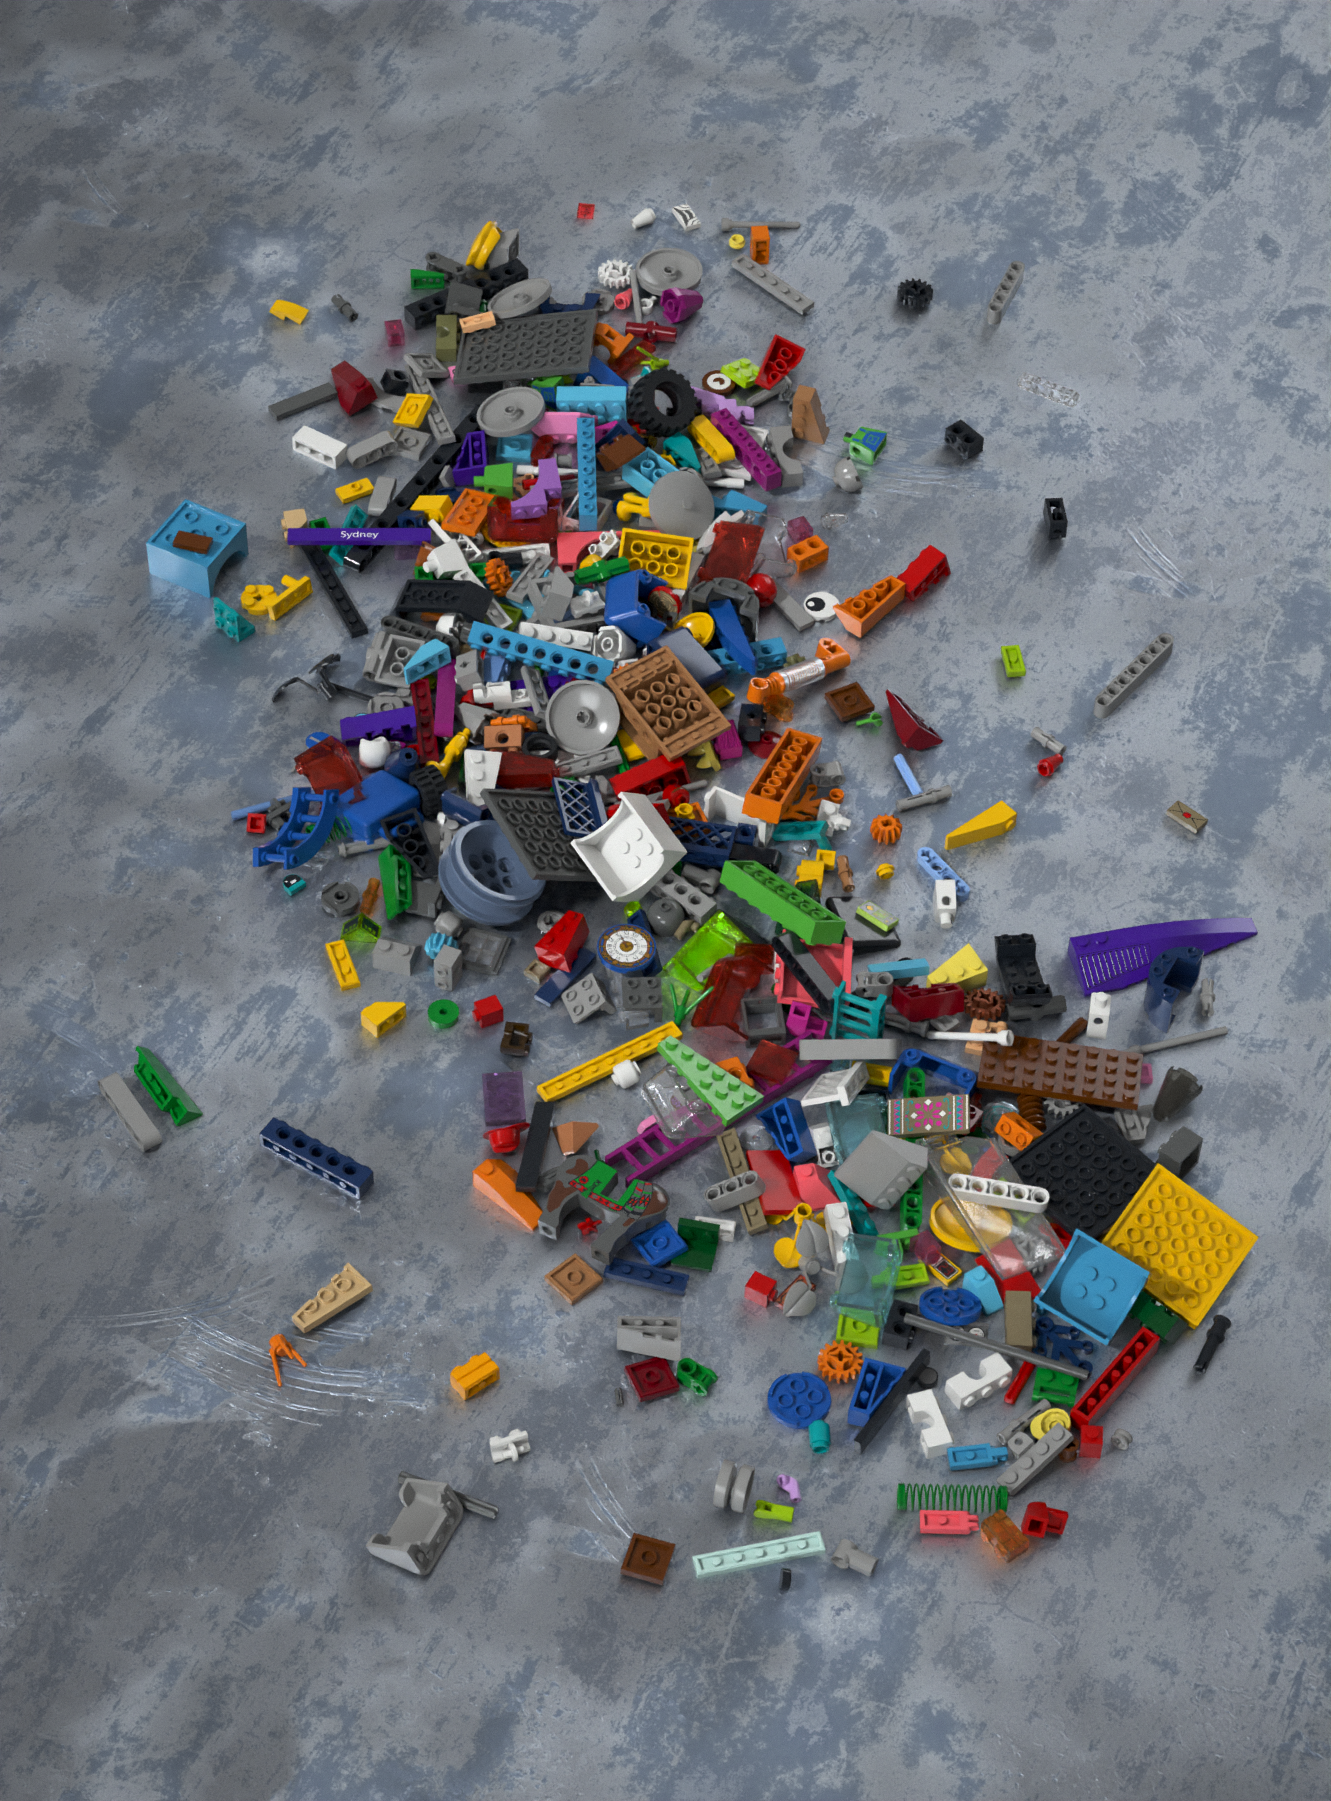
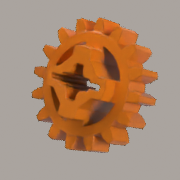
M494 558L486 563L487 567L484 568L486 571L485 577L488 579L486 583L489 584V589L493 590L494 595L505 597L507 591L513 585V578L510 576L512 573L509 571V566L505 565L504 560L501 561L500 558Z
M833 1340L832 1346L826 1343L825 1349H820L817 1359L818 1370L822 1371L823 1377L828 1375L830 1382L836 1379L837 1384L841 1380L848 1383L849 1378L855 1380L856 1374L860 1375L864 1361L862 1360L863 1354L858 1353V1347L852 1348V1342L845 1345L844 1340H841L840 1344Z

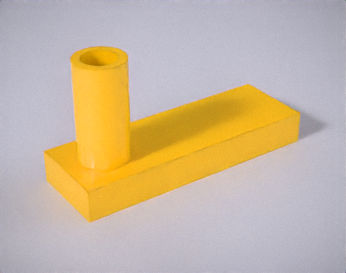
M289 575L283 576L281 583L289 588L267 604L270 619L276 621L313 593L309 577L304 576L297 580Z

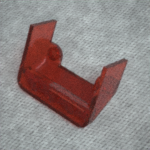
M753 955L718 959L711 969L702 994L711 986L714 987V990L697 1005L691 1020V1026L700 1032L728 1042L748 1041L749 1037L739 1031V1025L733 1022L746 989H752L759 984L761 975L774 974L775 970Z

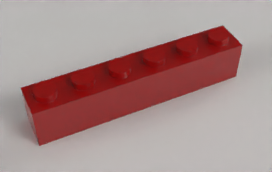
M1142 1327L1071 1409V1426L1080 1431L1081 1425L1094 1426L1157 1353L1160 1342L1159 1336L1145 1327Z

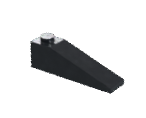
M416 808L380 820L386 838L424 880L438 875L439 863ZM414 818L417 827L412 830L409 824L402 822ZM398 825L396 829L398 837L394 838L390 835V829ZM401 829H406L408 831V834L401 835L399 831Z

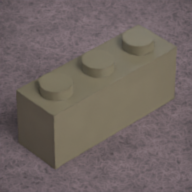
M1006 1291L1004 1298L1005 1344L1029 1352L1036 1348V1336H1032V1330H1035L1036 1325L1035 1318H1032V1312H1035V1302L1031 1300V1291Z

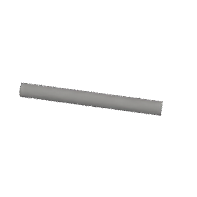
M631 269L629 273L636 323L643 324L636 270Z

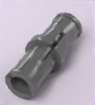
M335 294L332 297L331 301L349 321L353 322V320L355 321L358 318V313L351 308V304L345 301L340 294H337V296Z

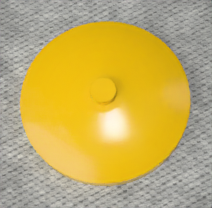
M949 1195L935 1202L929 1217L930 1227L941 1241L954 1248L970 1252H987L1009 1240L1012 1230V1220L1003 1207L953 1199Z

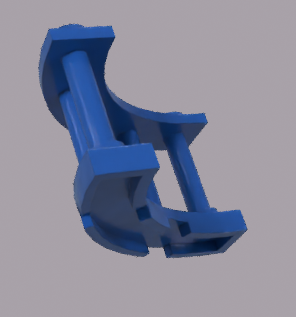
M293 787L289 810L291 813L288 822H284L282 828L277 833L278 837L259 847H253V867H262L274 862L284 863V870L299 867L313 858L324 845L333 827L340 800L339 789L324 790L323 794H311V787ZM310 801L322 802L319 816L308 815ZM306 822L316 823L310 834L301 833ZM297 840L303 841L298 846L292 847Z

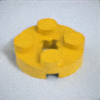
M247 585L241 595L242 608L248 610V613L251 615L260 616L268 614L267 604L275 599L277 594L271 585Z

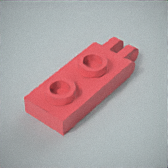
M920 1510L919 1513L920 1533L969 1534L971 1531L979 1530V1524L977 1523L979 1522V1517L977 1515H970L968 1511Z

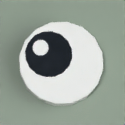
M816 592L805 599L804 610L815 621H830L837 616L833 606L839 604V601L830 593Z

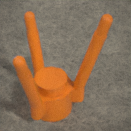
M277 1334L269 1341L271 1346L269 1353L272 1357L277 1384L281 1387L282 1382L276 1355L285 1356L287 1354L290 1359L295 1357L304 1367L307 1366V1363L296 1352L291 1343L286 1340L283 1334Z

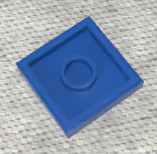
M667 1220L660 1222L631 1240L646 1262L654 1267H660L688 1250L687 1244Z

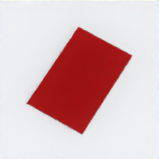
M1010 1240L974 1259L977 1265H982L993 1278L1003 1305L1006 1291H1031V1300H1034L1041 1291L1031 1273L1026 1272L1028 1269Z

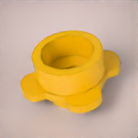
M682 803L675 808L676 817L691 820L695 818L692 812L693 807L690 804Z

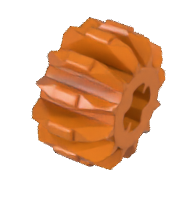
M885 813L884 816L878 814L877 818H874L871 823L870 832L873 840H878L879 844L885 842L886 845L889 842L894 844L896 840L900 839L903 827L899 818H895L894 815L887 816Z

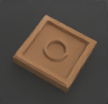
M576 1253L544 1276V1280L571 1305H574L603 1283V1278Z

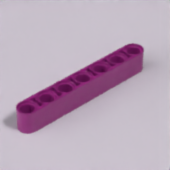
M451 659L452 662L438 669L434 736H453L456 659Z

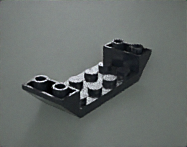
M408 579L399 591L389 615L405 620L408 612L461 613L466 623H473L474 621L482 623L494 593L470 580Z
M1022 933L1020 935L1003 934L1001 936H994L997 968L1008 1005L1049 1004L1052 999V991L1050 985L1043 982L1036 960V942L1033 934Z

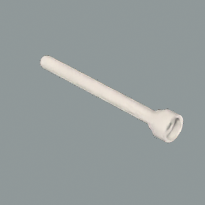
M1002 1030L997 1034L929 1031L926 1034L928 1039L994 1041L1002 1046H1011L1014 1041V1034L1011 1030Z

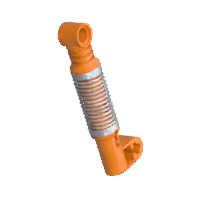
M821 638L815 657L774 671L769 677L751 679L746 695L747 699L750 702L759 704L764 702L765 697L773 694H784L821 680L829 673L848 667L851 661L850 656L834 640Z

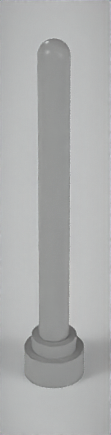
M722 218L721 229L722 231H729L732 228H751V226L799 228L800 223L732 221L729 218Z

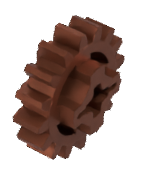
M983 987L980 990L973 988V992L967 991V995H964L965 1013H970L971 1018L976 1016L977 1020L984 1018L985 1021H988L989 1018L995 1020L996 1016L1001 1017V1014L1005 1011L1006 1000L1003 999V995H998V991L991 992V988L984 990Z

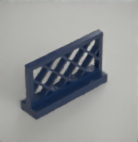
M553 777L551 782L565 835L583 838L592 833L585 829L586 827L594 832L608 821L597 780L590 779L588 783ZM559 785H563L567 790L565 791ZM576 788L583 789V794ZM569 792L573 793L578 798L575 799L569 794ZM562 798H566L571 803H566ZM579 801H583L587 807L582 805ZM572 806H576L581 811H576ZM566 810L569 811L574 817L569 816L566 813ZM582 814H586L590 818V821L586 819ZM576 819L580 820L584 825L579 824ZM569 824L573 825L578 830L570 829Z
M669 816L671 823L675 825L670 828L672 832L679 830L682 835L677 837L678 840L681 841L687 838L690 842L689 844L680 842L687 853L679 861L724 867L725 860H730L737 830L736 826ZM692 826L694 829L686 832L683 827ZM706 828L711 829L712 832L705 835L701 830ZM724 831L732 832L731 835L725 838L720 834ZM698 833L701 838L694 841L691 835ZM714 836H717L720 839L715 843H712L710 841V838ZM705 841L709 846H701L698 844ZM724 844L728 849H720L717 847Z

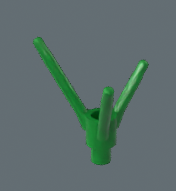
M673 984L669 985L675 1013L673 1017H675L674 1023L676 1026H681L682 1020H685L686 1015L714 990L713 986L687 1008L685 1006L690 990H686L682 1004L678 1005Z

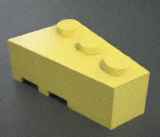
M968 943L927 976L926 988L931 987V984L956 983L964 989L965 994L967 991H972L973 988L977 989L986 985L988 969Z

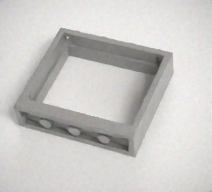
M574 572L564 573L574 585H578L574 579ZM548 577L529 580L527 594L541 625L595 633L596 626L606 624L604 614L560 623H554L553 619L541 616L542 608L539 607L542 595L540 592H542L544 584H548ZM592 582L595 591L599 593L600 599L605 603L606 587L604 583Z

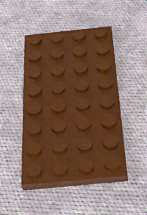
M1014 1035V1041L1011 1046H1002L994 1041H983L977 1087L1137 1110L1143 1054Z

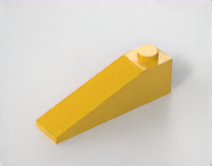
M1001 800L947 834L944 848L950 850L1011 831L1016 826L1017 813Z

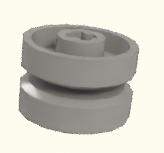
M725 1459L716 1480L713 1506L724 1509L728 1506L731 1499L732 1511L744 1513L752 1490L755 1467L743 1464L737 1474L736 1462Z

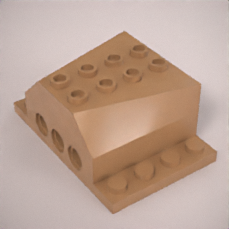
M667 645L606 677L605 682L616 694L615 699L620 709V725L648 761L664 755L671 762L731 729L729 721Z

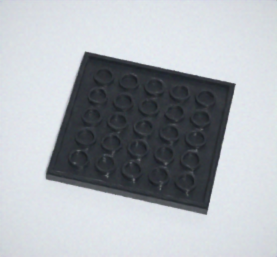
M1083 1104L998 1168V1173L1008 1182L1040 1187L1047 1190L1049 1201L1044 1211L1046 1215L1072 1237L1075 1230L1078 1229L1093 1239L1098 1240L1112 1228L1156 1164L1087 1105ZM1036 1198V1199H1035V1201H1037V1202H1039V1203L1044 1202V1201H1043L1042 1199H1040V1198Z

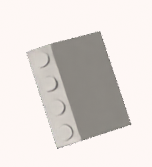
M872 1130L836 1170L834 1176L870 1205L889 1210L927 1169L928 1148Z

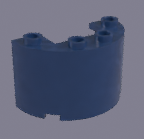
M495 784V789H505L502 786ZM455 787L445 790L441 795L444 815L463 826L481 820H495L486 804L476 806L466 799L456 795L458 789Z
M1192 946L1176 947L1162 952L1153 960L1146 985L1144 1011L1147 1012L1150 1022L1162 1032L1168 1033L1175 1021L1176 1015L1172 1014L1173 1004L1180 994V990L1176 988L1191 993L1197 984L1204 950Z

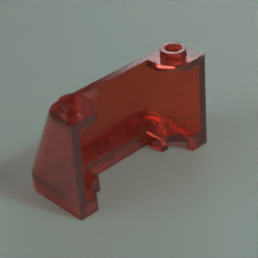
M494 496L487 506V533L489 538L500 542H555L559 536L564 511V498H552L547 503V514L541 515L539 518L512 520L510 499L505 496Z
M720 520L719 523L715 522L712 530L715 533V538L704 567L700 566L697 577H699L697 584L703 581L706 583L713 581V578H732L746 584L765 528L759 525Z
M328 736L294 758L296 762L295 769L300 775L303 774L308 778L315 794H323L324 790L339 789V795L353 787L355 799L348 802L349 804L366 799V796L361 792V789H363L361 783L363 778L346 746L334 736Z

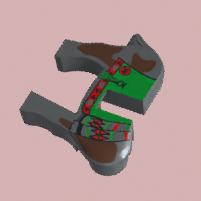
M588 1155L572 1156L566 1159L560 1166L540 1174L537 1189L544 1193H550L548 1194L546 1207L538 1219L539 1233L557 1241L560 1237V1228L564 1218L568 1213L580 1206L593 1216L611 1223L591 1244L592 1258L610 1266L616 1253L626 1246L632 1237L666 1220V1211L670 1205L669 1196L664 1188L658 1184L634 1179L617 1202L608 1197L618 1184L617 1170Z

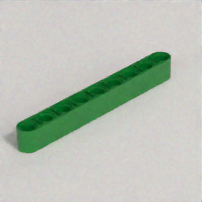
M911 1068L908 1071L903 1083V1099L911 1098V1096L915 1098L925 1097V1073L920 1068ZM924 1136L902 1138V1140L924 1147ZM923 1173L911 1185L915 1190L909 1188L900 1197V1231L915 1228L919 1230L921 1226Z

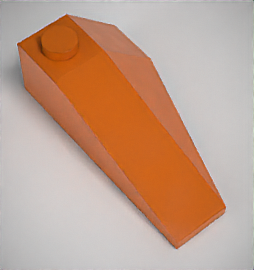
M486 1159L472 1171L473 1186L532 1231L539 1226L538 1219L543 1210L531 1192H516L515 1185L518 1173L515 1169L501 1159Z

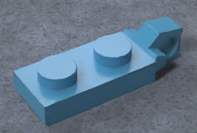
M990 1443L948 1448L947 1457L950 1471L998 1465L999 1462L1008 1461L1007 1447L995 1448V1446H990Z

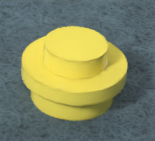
M740 234L732 235L729 240V246L734 249L743 248L745 246L744 237Z

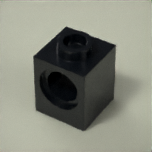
M386 368L380 380L384 392L403 395L409 387V379L405 371Z

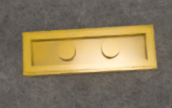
M344 939L325 944L341 991L361 987Z

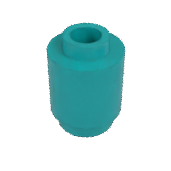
M823 1420L813 1421L808 1426L810 1448L816 1454L826 1453L831 1446L830 1425Z

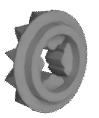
M555 910L542 913L537 920L538 929H540L542 934L547 933L552 928L550 920L556 924L564 914Z

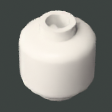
M627 1059L613 1067L614 1074L611 1075V1078L616 1086L620 1085L623 1089H627L640 1081L642 1073L635 1061L631 1062V1060Z

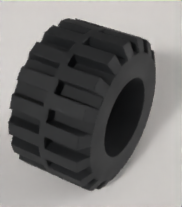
M431 764L409 774V785L420 792L421 812L425 816H431L443 811L441 795L445 790H448V786L439 769Z

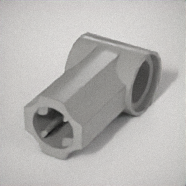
M686 864L681 874L688 882L699 886L700 890L706 894L714 893L720 884L721 874L715 869L705 871Z
M842 1539L833 1553L831 1561L839 1568L847 1569L850 1567L870 1577L875 1571L878 1558L859 1550L852 1541Z

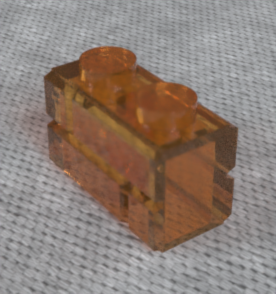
M1000 1509L981 1522L980 1536L984 1542H989L994 1547V1552L998 1558H1003L1009 1563L1028 1550L1029 1540L1003 1510Z

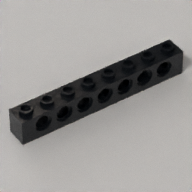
M516 258L460 283L481 289V300H488L503 289L520 281L527 280L528 268ZM449 288L404 306V319L415 331L436 322V315H446L445 309Z

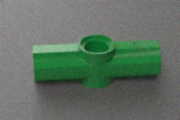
M623 556L609 561L599 560L591 566L577 569L574 571L576 584L583 586L596 581L602 583L608 581L613 576L627 573L630 571L628 559Z

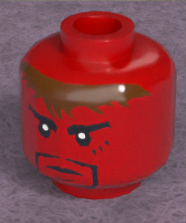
M670 784L664 789L662 800L668 799L671 804L669 808L675 809L682 803L688 804L690 794L686 788L678 784Z

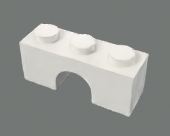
M996 1352L980 1361L979 1374L982 1376L981 1379H971L962 1371L946 1380L945 1394L960 1411L965 1407H971L977 1400L990 1396L993 1391L1000 1387H1006L1011 1382L1013 1370L1002 1356Z
M932 1389L907 1395L906 1409L912 1423L924 1422L931 1426L921 1430L920 1443L926 1458L930 1459L946 1455L947 1449L952 1448L955 1440L952 1431L947 1429L945 1414H941L938 1397H934Z

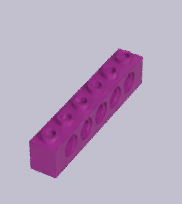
M725 408L712 413L711 423L733 446L735 457L766 492L780 487L782 470L729 410Z

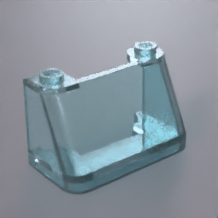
M878 1093L857 1095L851 1104L847 1106H842L840 1100L824 1103L835 1154L840 1166L872 1130L886 1134L881 1113L885 1112L884 1107H887L884 1097L879 1096Z
M849 1233L848 1239L843 1242L842 1251L846 1253V1263L839 1291H835L834 1295L831 1294L829 1307H832L833 1312L870 1326L884 1329L890 1313L901 1266L898 1239Z

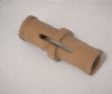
M840 855L836 859L839 869L838 877L841 879L843 891L849 893L855 889L852 879L853 871L849 866L848 857Z

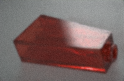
M492 749V752H502L496 784L505 789L553 787L551 782L553 777L560 778V770L552 759Z

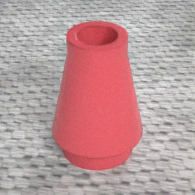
M630 288L616 295L614 303L617 308L627 309L633 300L632 289Z

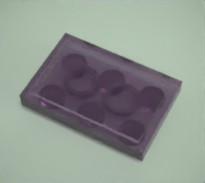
M522 1071L482 1074L486 1126L515 1125L526 1122Z

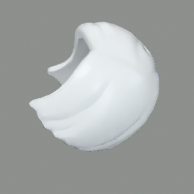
M378 737L372 741L361 739L359 745L360 765L367 768L383 766L387 757L391 754V747L385 737Z

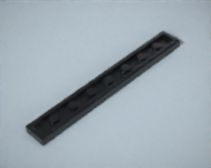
M298 545L351 639L368 634L367 626L320 545Z

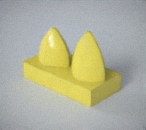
M711 740L689 751L687 754L689 756L705 754L696 765L698 768L713 767L715 772L722 769Z

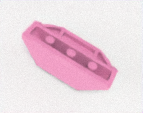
M545 412L542 419L531 430L546 443L574 444L577 443V418H594L595 427H597L598 416L582 412Z

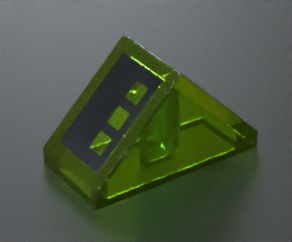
M360 913L343 923L340 940L376 944L378 938H380L382 927L363 913Z

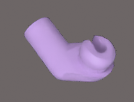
M780 1474L777 1477L779 1487L790 1493L792 1503L800 1502L801 1493L798 1481L788 1475Z

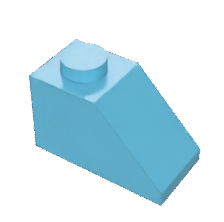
M982 1265L964 1274L962 1289L972 1292L981 1300L982 1313L986 1317L1004 1308L993 1278Z

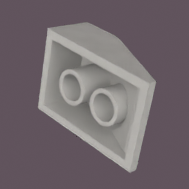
M390 634L374 682L410 689L411 685L406 684L403 668L426 642Z

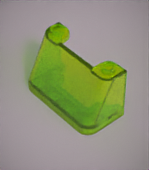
M719 909L662 968L667 975L702 995L711 986L715 988L713 983L723 973L724 967L702 982L697 980V975L727 954L733 955L732 963L739 956L743 958L750 951L748 947L753 942Z

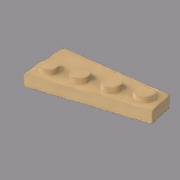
M349 1263L343 1267L344 1270L339 1275L336 1273L331 1278L329 1285L325 1288L322 1287L317 1292L318 1295L313 1300L309 1299L292 1316L293 1323L304 1334L373 1291L372 1285Z

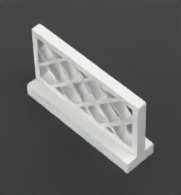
M865 1060L856 1061L851 1069L821 1074L801 1100L802 1107L840 1100L842 1106L850 1105L870 1078Z

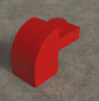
M1031 1502L1027 1505L1021 1523L1022 1534L1043 1538L1045 1531L1062 1535L1069 1516L1068 1512L1047 1507L1045 1502Z

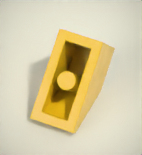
M374 1002L372 1005L365 1007L361 1012V1025L376 1038H379L407 1017L406 1004L404 1002Z

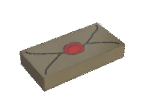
M1179 800L1166 811L1167 816L1195 834L1208 823L1207 818Z

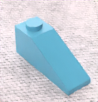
M436 638L422 645L403 668L406 684L409 685L452 662L449 646Z

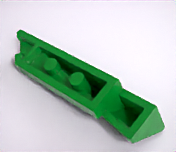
M389 844L379 855L378 861L387 918L391 920L396 915L409 909L412 905L411 865L393 845Z
M137 1046L135 1051L139 1053L138 1064L134 1065V1073L160 1110L163 1112L169 1111L176 1126H181L202 1116V1111L150 1049Z

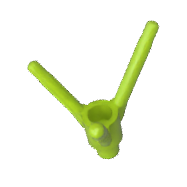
M639 346L636 349L651 358V361H626V364L650 365L653 370L669 366L668 359L663 360L662 358L655 357Z

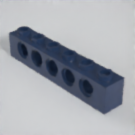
M273 1117L259 1133L260 1146L359 1200L374 1184V1174L368 1166L359 1164L349 1156L346 1157L335 1148L322 1144L318 1139L311 1138L302 1130L289 1126L283 1120L280 1121Z

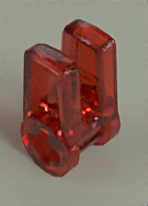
M542 435L539 437L531 452V459H533L531 466L538 467V460L550 459L553 456L554 448L552 446L554 440L552 436Z

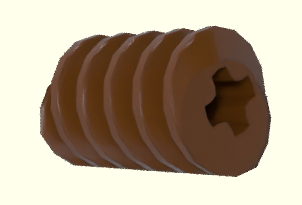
M1020 1094L1017 1097L1019 1115L1042 1133L1045 1132L1047 1125L1045 1124L1046 1119L1044 1117L1042 1098L1034 1095Z

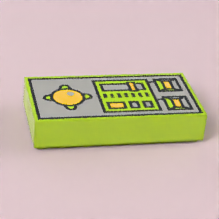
M869 900L860 905L856 913L886 932L898 925V918Z

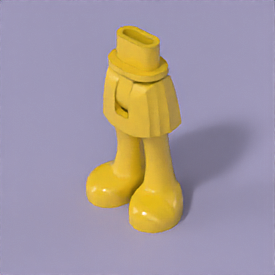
M628 492L623 496L624 501L618 502L617 517L620 521H628L631 519L632 513H638L642 517L651 518L649 496L648 498L639 497L636 493Z
M465 728L462 732H458L446 746L444 759L440 763L428 761L425 767L431 764L435 765L445 779L453 761L458 762L463 754L471 731Z

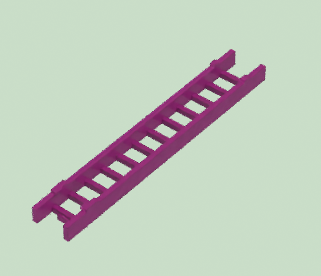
M808 1030L747 1068V1076L751 1077L764 1090L761 1093L764 1095L763 1102L725 1127L722 1124V1118L719 1115L715 1116L711 1111L712 1107L698 1098L606 1155V1165L611 1167L625 1158L637 1169L636 1172L625 1178V1187L627 1189L634 1179L647 1181L657 1175L660 1170L807 1078H812L815 1073L833 1063V1060H809L811 1063L800 1068L790 1058L799 1050V1040H812V1032ZM782 1060L795 1071V1073L787 1078L774 1067V1065ZM766 1070H769L780 1081L771 1088L758 1076ZM703 1109H706L717 1120L708 1127L695 1115ZM689 1118L702 1130L692 1137L680 1125ZM673 1128L686 1140L676 1147L664 1135ZM658 1138L670 1151L659 1156L648 1143ZM640 1148L653 1159L652 1162L644 1167L633 1156Z

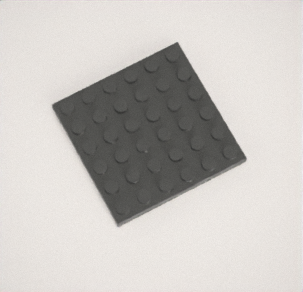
M483 788L480 795L484 803L488 806L493 818L499 824L503 834H505L532 880L598 882L571 845L574 839H580L581 837L569 836L564 833L554 792ZM562 798L566 803H571L566 798ZM566 810V813L569 816L574 817L569 811ZM576 819L579 824L584 825L580 820ZM569 824L570 829L578 830L573 825Z

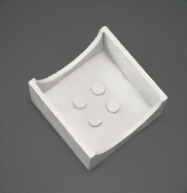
M620 792L617 796L622 800L615 814L593 833L580 839H574L571 845L612 901L637 903L687 851L646 795Z

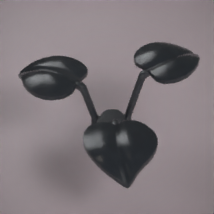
M340 654L328 655L309 671V674L317 670L315 673H319L323 681L317 685L318 689L301 678L294 677L283 683L276 690L272 697V702L274 703L277 694L282 689L295 682L304 684L315 691L317 695L321 693L326 701L329 700L338 691L329 681L325 670L329 664L340 662Z

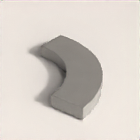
M374 377L367 378L378 397L371 404L381 409L387 408L391 409L392 412H398L405 397L385 393L375 383Z

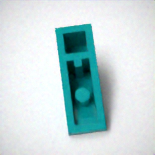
M678 432L663 441V449L667 451V456L671 455L680 468H692L701 474L700 463L688 437Z

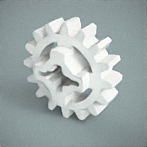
M613 259L612 262L607 260V264L602 263V267L598 268L599 282H604V286L610 285V288L615 286L616 289L619 286L624 288L625 284L630 285L629 271L632 269V265H628V262L622 263L621 259L619 262L616 259Z

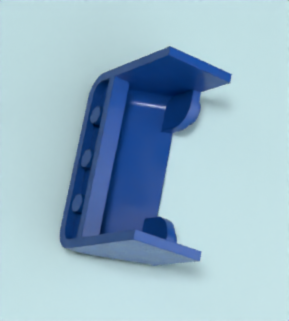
M644 569L611 577L606 583L604 620L608 626H618L625 634L646 644L658 637L666 627V623L650 617L649 607L644 603L638 602V597L648 601L649 593L657 586H666L668 581Z
M913 1048L905 1049L901 1053L890 1072L888 1085L889 1094L892 1095L906 1068L910 1067L920 1068L925 1074L966 1089L964 1094H969L970 1104H972L980 1089L977 1087L979 1072L926 1051Z

